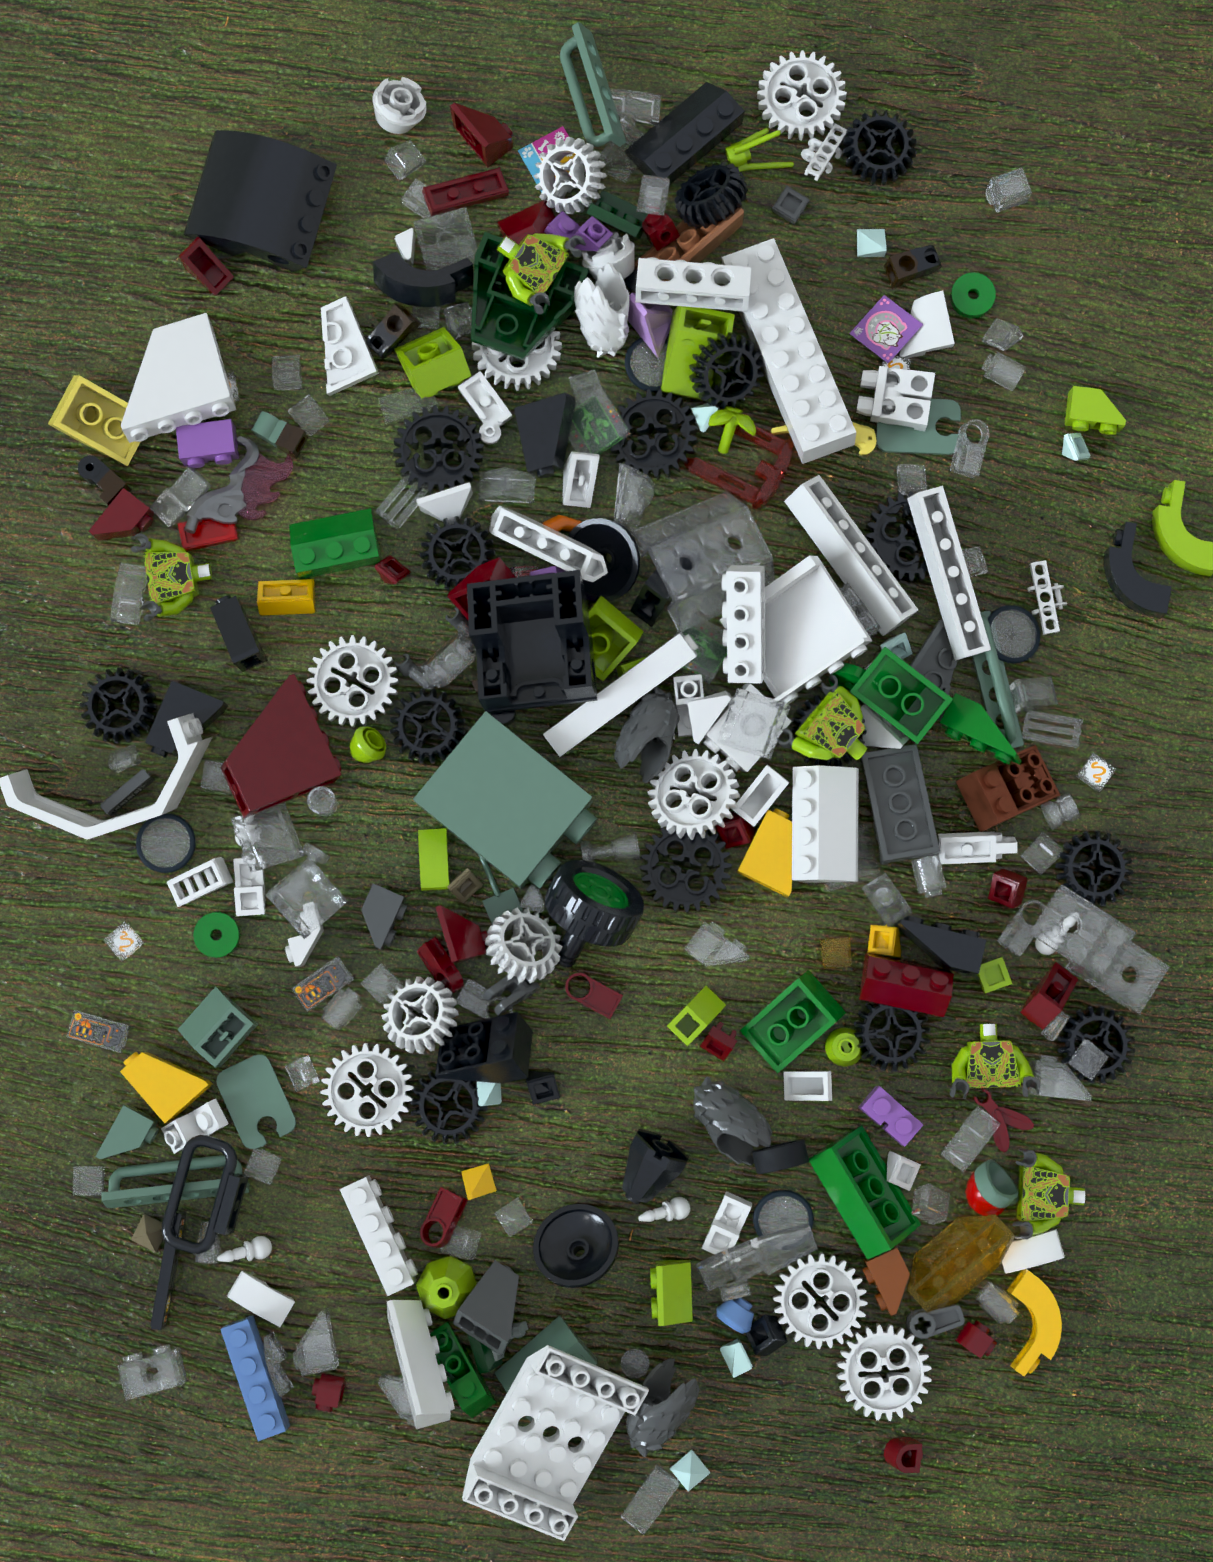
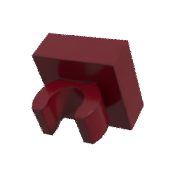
M719 1022L716 1027L712 1026L700 1047L720 1060L725 1061L737 1043V1040L734 1039L737 1032L733 1030L730 1035H727L721 1031L724 1023Z

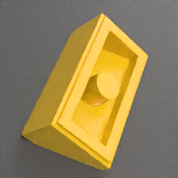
M314 579L258 581L257 606L259 614L264 616L315 613Z

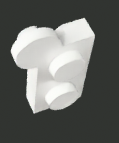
M479 371L459 385L458 390L483 423L479 429V433L482 435L481 440L486 444H494L501 437L500 426L512 419L513 416L482 372Z

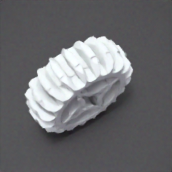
M567 137L565 141L557 139L555 145H547L548 153H540L543 162L535 164L537 168H540V172L533 176L535 179H540V183L535 188L543 190L539 198L547 200L546 205L549 208L555 207L556 212L559 213L565 211L566 214H573L575 211L581 213L584 211L585 206L589 207L591 203L593 204L592 198L597 200L601 198L597 190L606 188L604 184L600 183V180L607 177V175L600 172V169L606 164L603 161H598L601 154L598 151H593L594 146L592 144H585V141L580 138L575 140L572 137ZM572 153L576 154L566 164L560 162L565 156ZM573 188L580 189L579 193L568 199L564 198L567 192L570 193Z
M517 907L511 913L507 910L503 912L501 917H496L493 925L487 931L488 936L485 940V945L489 946L486 950V955L494 956L491 959V965L498 964L500 966L498 974L505 971L508 973V980L516 976L518 983L523 982L525 978L529 983L534 982L536 978L539 980L544 979L547 974L554 970V966L559 962L560 956L558 954L563 947L558 944L561 941V936L554 934L556 926L548 925L549 917L542 920L539 918V911L532 915L530 914L529 907L524 909L522 913ZM512 930V938L509 941H505L504 933ZM542 949V959L535 961L534 956L536 952Z
M417 976L414 983L410 979H406V987L403 988L400 985H396L398 993L396 995L388 994L392 1001L391 1003L383 1004L384 1008L388 1011L381 1015L382 1019L387 1022L383 1028L389 1033V1040L395 1042L398 1048H405L409 1053H413L416 1049L419 1054H424L426 1047L430 1051H435L436 1042L442 1046L444 1045L442 1038L445 1035L452 1037V1033L448 1030L449 1027L457 1026V1022L452 1019L459 1015L458 1011L453 1008L457 1005V1001L451 997L452 992L445 988L442 982H435L431 977H427L424 981L422 977ZM420 997L417 1001L411 1002L413 999ZM438 1002L439 1013L437 1019L435 1020L434 1012L437 1008L436 1004ZM405 1010L406 1018L403 1022L404 1027H402V1015ZM413 1010H415L418 1013H422L428 1019L425 1020L422 1017H417V1015L413 1013ZM430 1028L428 1031L419 1034L423 1029Z

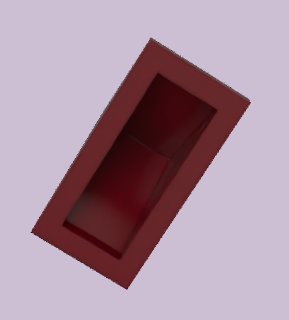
M199 237L178 256L184 268L214 296L234 278L232 273Z

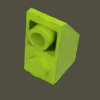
M1073 386L1068 393L1065 417L1066 426H1072V429L1076 431L1097 429L1100 430L1101 434L1114 435L1125 427L1126 419L1101 389Z
M705 986L674 1017L667 1027L688 1046L722 1011L726 1004Z

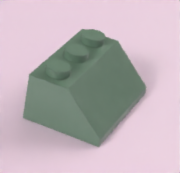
M559 1315L496 1370L494 1374L506 1392H508L526 1358L547 1345L593 1365L597 1364V1358ZM526 1416L527 1419L531 1422V1421H532V1417H531V1416Z

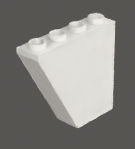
M207 313L153 329L121 423L122 431L129 443L141 442L148 437L160 433H170L176 427L196 425L202 420L215 416L222 417L236 410L215 332Z

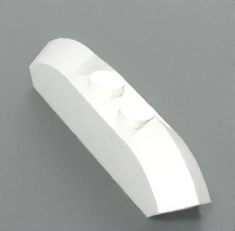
M498 506L491 516L489 528L491 534L566 571L580 570L582 579L594 582L608 573L604 557L600 553L550 527L502 506Z

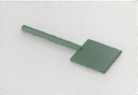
M478 855L495 896L482 901L492 925L495 918L501 917L503 912L507 910L511 913L513 909L518 907L522 913L523 909L514 888L500 893L487 861Z

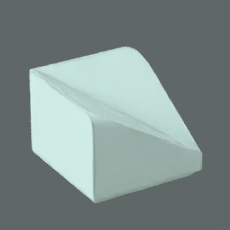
M477 1081L479 1106L498 1105L502 1102L501 1083Z
M737 1338L721 1346L720 1351L733 1378L752 1369L753 1366L740 1339L738 1340Z

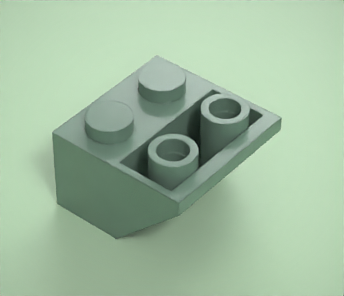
M216 986L177 1030L202 1057L217 1068L227 1061L257 1027L258 1023Z

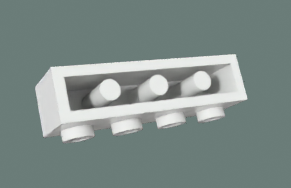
M731 565L727 569L726 574L722 575V590L726 591L727 601H724L722 605V617L727 619V629L723 630L722 637L723 646H727V657L723 659V673L728 674V683H762L766 677L765 566Z
M370 1175L341 1188V1194L387 1296L413 1285L417 1281L415 1276L418 1275V1271L413 1260H408L403 1249L406 1248L405 1242L400 1232L395 1233L391 1224L394 1222L393 1215L389 1207H384L379 1197L382 1195V1191L377 1180H372Z

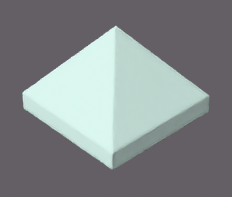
M708 403L691 408L695 416V424L702 432H706L708 429L710 416L718 411L716 406L709 405Z
M1081 433L1064 435L1063 456L1074 461L1091 458Z
M905 632L887 639L880 645L881 650L886 647L901 659L912 654Z
M690 1450L670 1467V1470L688 1492L710 1474V1471L693 1450Z

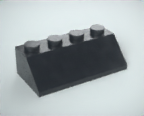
M706 82L626 149L625 154L661 193L743 123L745 111L726 90Z

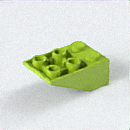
M677 306L672 311L661 385L662 392H672L674 395L701 400L699 393H696L692 388L695 383L690 381L689 378L694 373L689 369V365L697 362L693 359L692 354L700 355L702 351L699 349V345L702 344L705 347L709 345L707 337H711L716 341L718 333H722L726 337L728 332H732L735 314L708 308ZM709 368L708 381L711 387L714 372Z

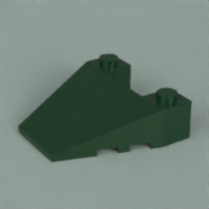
M484 232L474 260L471 342L524 360L576 310L574 301L575 287L579 281L582 283L587 277L589 278V269L565 261L557 273L552 288L549 287L545 292L548 295L550 306L546 303H540L539 305L542 306L544 313L537 314L533 305L529 306L514 298L508 287L503 269L508 263L509 258L497 251L504 238Z

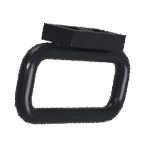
M197 1135L186 1142L182 1150L161 1229L163 1239L175 1249L192 1254H201L207 1252L213 1246L218 1233L222 1235L234 1233L249 1176L239 1173L234 1174L237 1166V1155L235 1149L226 1141L207 1135ZM201 1146L222 1152L225 1155L226 1161L205 1237L201 1242H193L176 1236L173 1226L194 1151Z

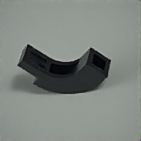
M396 251L373 261L374 283L388 297L400 303L416 307L443 306L456 302L457 291L473 285V263L468 258H465L438 270H420L410 266Z
M1126 521L1120 529L1115 530L1113 545L1117 547L1110 546L1104 552L1103 563L1106 580L1112 592L1125 606L1142 615L1161 619L1167 614L1172 586L1147 581L1136 571L1132 562V549L1137 523Z

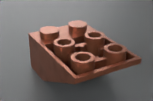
M1036 745L1017 753L1022 761L1020 765L1012 761L1010 764H1006L999 760L956 781L980 832L1060 796Z

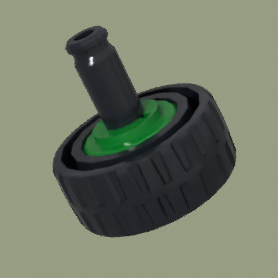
M571 860L561 865L545 895V906L548 913L558 925L566 930L559 944L563 947L558 954L560 956L558 964L563 967L574 966L575 959L579 957L586 942L599 946L614 947L622 945L630 938L644 912L643 898L632 883L614 870L595 862Z

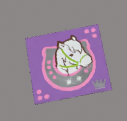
M883 295L849 334L885 362L889 363L923 324L887 296Z

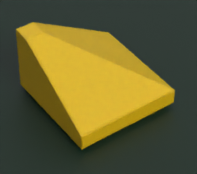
M871 925L867 953L901 957L899 928Z
M489 1163L461 1171L468 1200L497 1191Z

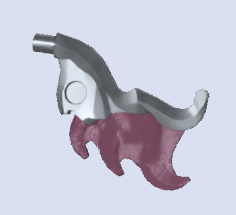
M239 436L237 442L239 445L244 446L247 452L245 457L230 473V484L226 487L207 492L199 497L187 513L188 520L184 530L195 534L198 523L204 519H211L223 524L237 523V515L248 520L261 519L266 515V511H257L256 508L261 504L270 503L280 496L279 491L271 493L270 489L271 486L285 480L291 474L293 462L290 455H287L285 462H271L259 453L258 446L253 441Z

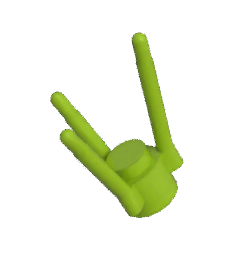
M764 128L739 142L725 147L729 164L733 163L741 172L794 166L793 162L747 164V161L752 159L749 149L781 134L780 130L767 134L769 129Z

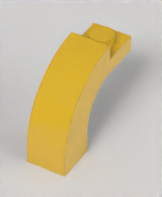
M1027 1269L1021 1270L1006 1290L1027 1307L1032 1318L1030 1338L1010 1365L1024 1377L1027 1372L1031 1374L1040 1363L1038 1357L1041 1353L1050 1360L1053 1358L1062 1332L1060 1309L1054 1295L1043 1281Z

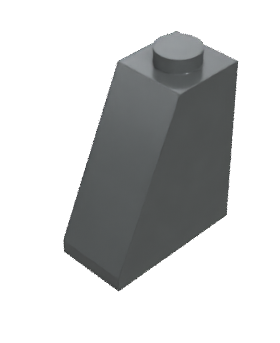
M495 1260L460 1306L453 1322L455 1326L500 1356L505 1352L511 1337L519 1275L514 1273L507 1265H502Z

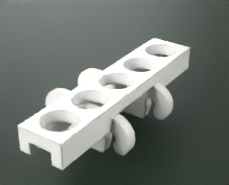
M834 124L823 142L816 138H811L808 141L809 148L803 149L801 152L802 158L810 162L805 170V175L811 174L815 176L814 180L818 181L825 168H827L826 173L828 174L832 171L833 166L829 161L834 153H836V159L841 157L842 151L839 146L846 136L847 129ZM837 130L840 131L842 135L837 136L834 133ZM830 139H833V140H835L837 143H836L835 145H833V144L830 143L829 141H830Z
M1046 560L1030 563L1034 586L1028 587L1027 590L1028 592L1036 591L1039 609L1032 611V615L1039 613L1043 635L1058 633L1060 629L1056 608L1059 607V610H1062L1063 606L1067 605V602L1062 601L1060 591L1064 588V585L1055 583L1051 587ZM1037 565L1042 566L1043 575L1036 574L1035 567ZM1044 579L1045 584L1038 585V580ZM1052 591H1055L1057 603H1054ZM1043 592L1050 595L1049 602H1042L1040 594ZM1051 612V616L1044 615L1045 613ZM1052 620L1054 629H1047L1045 622Z

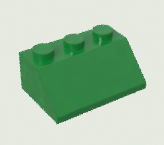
M371 508L289 525L295 571L300 579L374 565L382 560Z

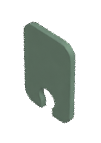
M931 399L925 432L914 430L912 427L878 422L876 425L877 447L882 452L954 454L960 445V434L942 436L936 431L935 425L938 420L943 418L953 422H960L961 409L959 404L954 400Z
M254 1055L219 1073L216 1080L218 1089L245 1147L258 1149L267 1145L265 1137L258 1130V1123L264 1117L268 1116L275 1119L277 1124L276 1130L280 1138L295 1129L297 1123L295 1115L272 1064L266 1056Z

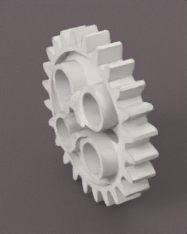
M801 50L799 58H796L794 53L790 52L789 60L787 61L783 56H779V66L773 62L770 63L771 72L764 70V80H759L758 88L761 90L757 91V99L761 100L758 102V109L764 110L762 113L763 120L771 118L769 121L770 129L778 125V130L781 131V134L785 130L788 131V139H791L794 133H798L799 140L802 141L804 133H808L810 138H814V131L817 130L821 135H824V126L830 129L833 128V119L840 120L841 113L839 111H843L845 108L843 100H846L847 92L842 91L845 89V81H839L841 71L833 73L834 63L826 66L825 56L821 57L819 61L815 60V52H812L810 57L806 58L804 50ZM798 74L801 75L803 79L800 81H795L791 79V76ZM816 88H824L827 92L818 94L814 90ZM786 97L789 99V102L779 103L776 99ZM803 110H809L813 113V115L805 117L802 116L800 112Z
M552 332L540 344L542 348L535 349L524 360L472 342V350L476 351L473 353V360L479 361L478 370L486 369V379L492 375L495 376L494 385H497L502 380L505 381V389L509 387L510 383H514L516 391H519L520 383H524L526 388L530 389L532 380L537 385H540L541 376L549 379V369L556 370L557 363L555 361H560L561 353L558 351L562 347V342L558 341L560 339V332ZM507 356V358L503 362L499 361ZM520 361L523 363V366L517 368L510 363Z
M351 635L349 643H346L340 637V645L335 646L331 641L329 642L331 650L328 652L325 649H319L323 655L322 659L313 657L317 668H308V671L314 675V678L307 679V683L315 687L310 689L308 694L318 696L312 702L314 706L323 704L319 710L320 714L323 715L330 711L329 721L332 722L338 716L340 726H343L347 719L351 727H355L356 720L359 719L366 726V717L370 716L376 722L377 717L375 713L379 711L385 715L386 711L382 706L384 704L393 705V702L388 697L389 695H397L398 692L391 688V685L398 684L399 680L391 677V675L398 672L396 667H388L394 660L392 657L383 659L387 651L385 648L376 651V641L367 646L366 637H362L360 643L356 642L354 635ZM346 656L355 658L354 665L349 669L341 667V661ZM336 668L350 678H354L357 675L356 678L360 684L373 689L375 693L371 695L355 684L349 687L350 684L346 679L332 673L331 669ZM370 670L379 671L378 680L373 683L366 682V673ZM332 680H338L341 683V687L336 693L327 692V685ZM356 694H363L365 696V702L360 707L351 705V699Z
M694 749L690 757L684 750L682 759L672 755L673 763L670 765L666 762L665 770L658 774L659 779L650 780L651 785L655 788L648 791V795L653 799L648 802V805L651 809H655L652 811V815L655 819H659L658 823L661 828L667 826L666 830L669 834L676 831V834L681 839L686 832L691 840L694 839L696 832H699L702 839L705 838V830L708 829L711 833L716 834L714 826L718 824L724 828L725 824L722 819L724 817L732 819L733 816L729 809L738 808L736 802L732 800L740 798L739 792L735 790L739 787L737 779H733L736 776L733 769L728 770L729 764L727 761L721 762L718 754L711 758L708 750L703 753L702 757L697 749ZM691 774L687 781L680 782L682 776ZM717 781L713 788L706 789V785L709 782ZM672 787H676V788H679L680 790H676V789L671 790V788H672ZM675 800H682L678 807L671 808V804ZM704 806L708 807L704 814L697 815L698 809Z
M364 1043L360 1052L358 1047L353 1045L351 1055L347 1051L342 1050V1061L337 1058L332 1059L336 1065L335 1069L329 1067L325 1069L331 1077L321 1080L328 1085V1089H324L320 1093L329 1097L322 1105H331L332 1109L327 1113V1116L336 1114L338 1118L334 1124L339 1125L345 1122V1132L355 1127V1136H359L362 1129H365L367 1137H371L372 1131L375 1128L377 1133L381 1135L383 1134V1125L392 1130L394 1127L391 1120L403 1121L399 1115L400 1111L409 1112L404 1102L412 1101L413 1098L406 1095V1093L414 1089V1086L406 1085V1081L413 1076L412 1074H403L402 1071L408 1065L397 1064L400 1058L399 1054L393 1058L389 1057L390 1048L380 1053V1044H376L373 1051H370L368 1043ZM365 1061H369L374 1067V1073L369 1078L363 1077L359 1070L360 1065ZM353 1072L365 1085L372 1083L371 1091L387 1104V1107L383 1108L371 1095L363 1096L361 1093L364 1089L352 1080L348 1073ZM386 1080L391 1081L395 1086V1092L391 1097H385L380 1090L381 1084ZM344 1083H350L354 1087V1095L350 1099H345L340 1093V1088ZM365 1102H370L375 1106L376 1111L372 1118H366L361 1113V1107Z
M820 1252L818 1260L814 1261V1258L809 1253L807 1256L808 1262L804 1263L798 1257L797 1268L788 1264L787 1267L790 1274L780 1273L779 1276L784 1281V1284H775L774 1287L781 1292V1295L773 1296V1300L780 1302L781 1305L774 1308V1312L783 1313L778 1323H788L785 1333L789 1334L795 1331V1342L804 1337V1345L806 1347L813 1340L817 1349L821 1348L822 1341H826L829 1348H832V1339L836 1338L839 1343L843 1344L842 1335L844 1333L853 1337L850 1330L851 1326L861 1327L856 1318L866 1316L864 1312L859 1310L860 1306H865L868 1303L859 1298V1296L866 1293V1289L857 1288V1285L863 1280L861 1277L852 1279L855 1269L852 1267L845 1271L846 1261L844 1259L836 1265V1258L833 1254L828 1261H825L824 1254ZM820 1272L826 1273L828 1275V1283L823 1287H816L813 1284L814 1276ZM802 1281H807L819 1296L827 1295L824 1301L836 1313L838 1320H833L821 1305L813 1306L816 1301L802 1286ZM798 1292H803L807 1295V1302L802 1307H796L792 1304V1297ZM838 1294H844L848 1298L847 1305L842 1309H837L833 1306V1299ZM817 1314H823L827 1318L826 1325L820 1329L814 1328L811 1323L813 1317Z
M877 1323L875 1332H872L868 1326H865V1336L862 1337L858 1332H855L857 1341L855 1343L849 1340L846 1341L847 1345L851 1348L849 1352L840 1350V1354L846 1359L845 1361L837 1362V1366L844 1369V1372L836 1375L838 1379L845 1380L846 1382L841 1384L839 1388L841 1391H850L845 1397L847 1402L856 1399L853 1406L856 1411L864 1406L863 1414L865 1417H868L871 1411H874L875 1419L878 1421L882 1413H885L889 1421L892 1419V1412H896L900 1418H903L902 1409L906 1407L910 1412H913L911 1403L913 1401L919 1404L922 1403L921 1399L917 1396L919 1392L928 1393V1390L922 1384L931 1382V1378L924 1375V1372L932 1368L930 1365L923 1364L922 1362L929 1356L927 1353H918L923 1347L921 1342L912 1345L915 1337L912 1333L904 1338V1329L902 1327L894 1333L892 1324H888L886 1331H883L881 1325ZM896 1348L902 1349L904 1352L903 1359L898 1363L891 1362L889 1359L891 1351ZM867 1351L873 1352L875 1354V1361L869 1366L862 1365L860 1362L862 1354ZM883 1365L888 1370L909 1367L908 1372H888L884 1379L877 1373L864 1377L858 1376V1373L862 1371L879 1372L882 1370ZM898 1378L907 1380V1387L902 1392H895L893 1390V1383ZM869 1381H875L879 1385L877 1392L873 1395L864 1393V1386Z

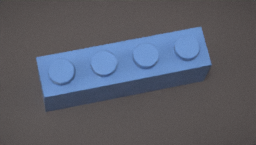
M251 1315L225 1325L220 1330L257 1440L261 1441L285 1432L290 1427V1423L254 1316Z

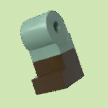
M264 411L261 412L251 430L252 433L295 459H297L308 439L305 430L279 420Z

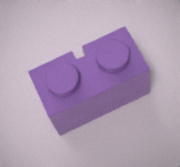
M231 419L176 427L179 459L184 466L200 468L205 466L204 463H209V461L213 460L216 464L224 465L231 463L233 459H239L236 426Z
M875 1086L858 1106L876 1124L882 1125L885 1121L887 1124H884L882 1129L904 1147L923 1126L918 1119L880 1086Z

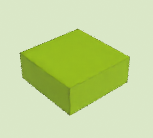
M1003 957L981 964L977 976L984 993L1012 984Z

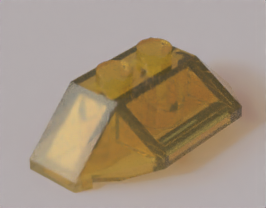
M996 1214L958 1217L914 1255L910 1283L907 1290L926 1312L956 1304L1000 1266L1015 1235Z

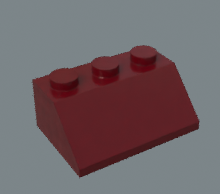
M865 953L859 999L944 1017L952 997L954 974L946 969Z

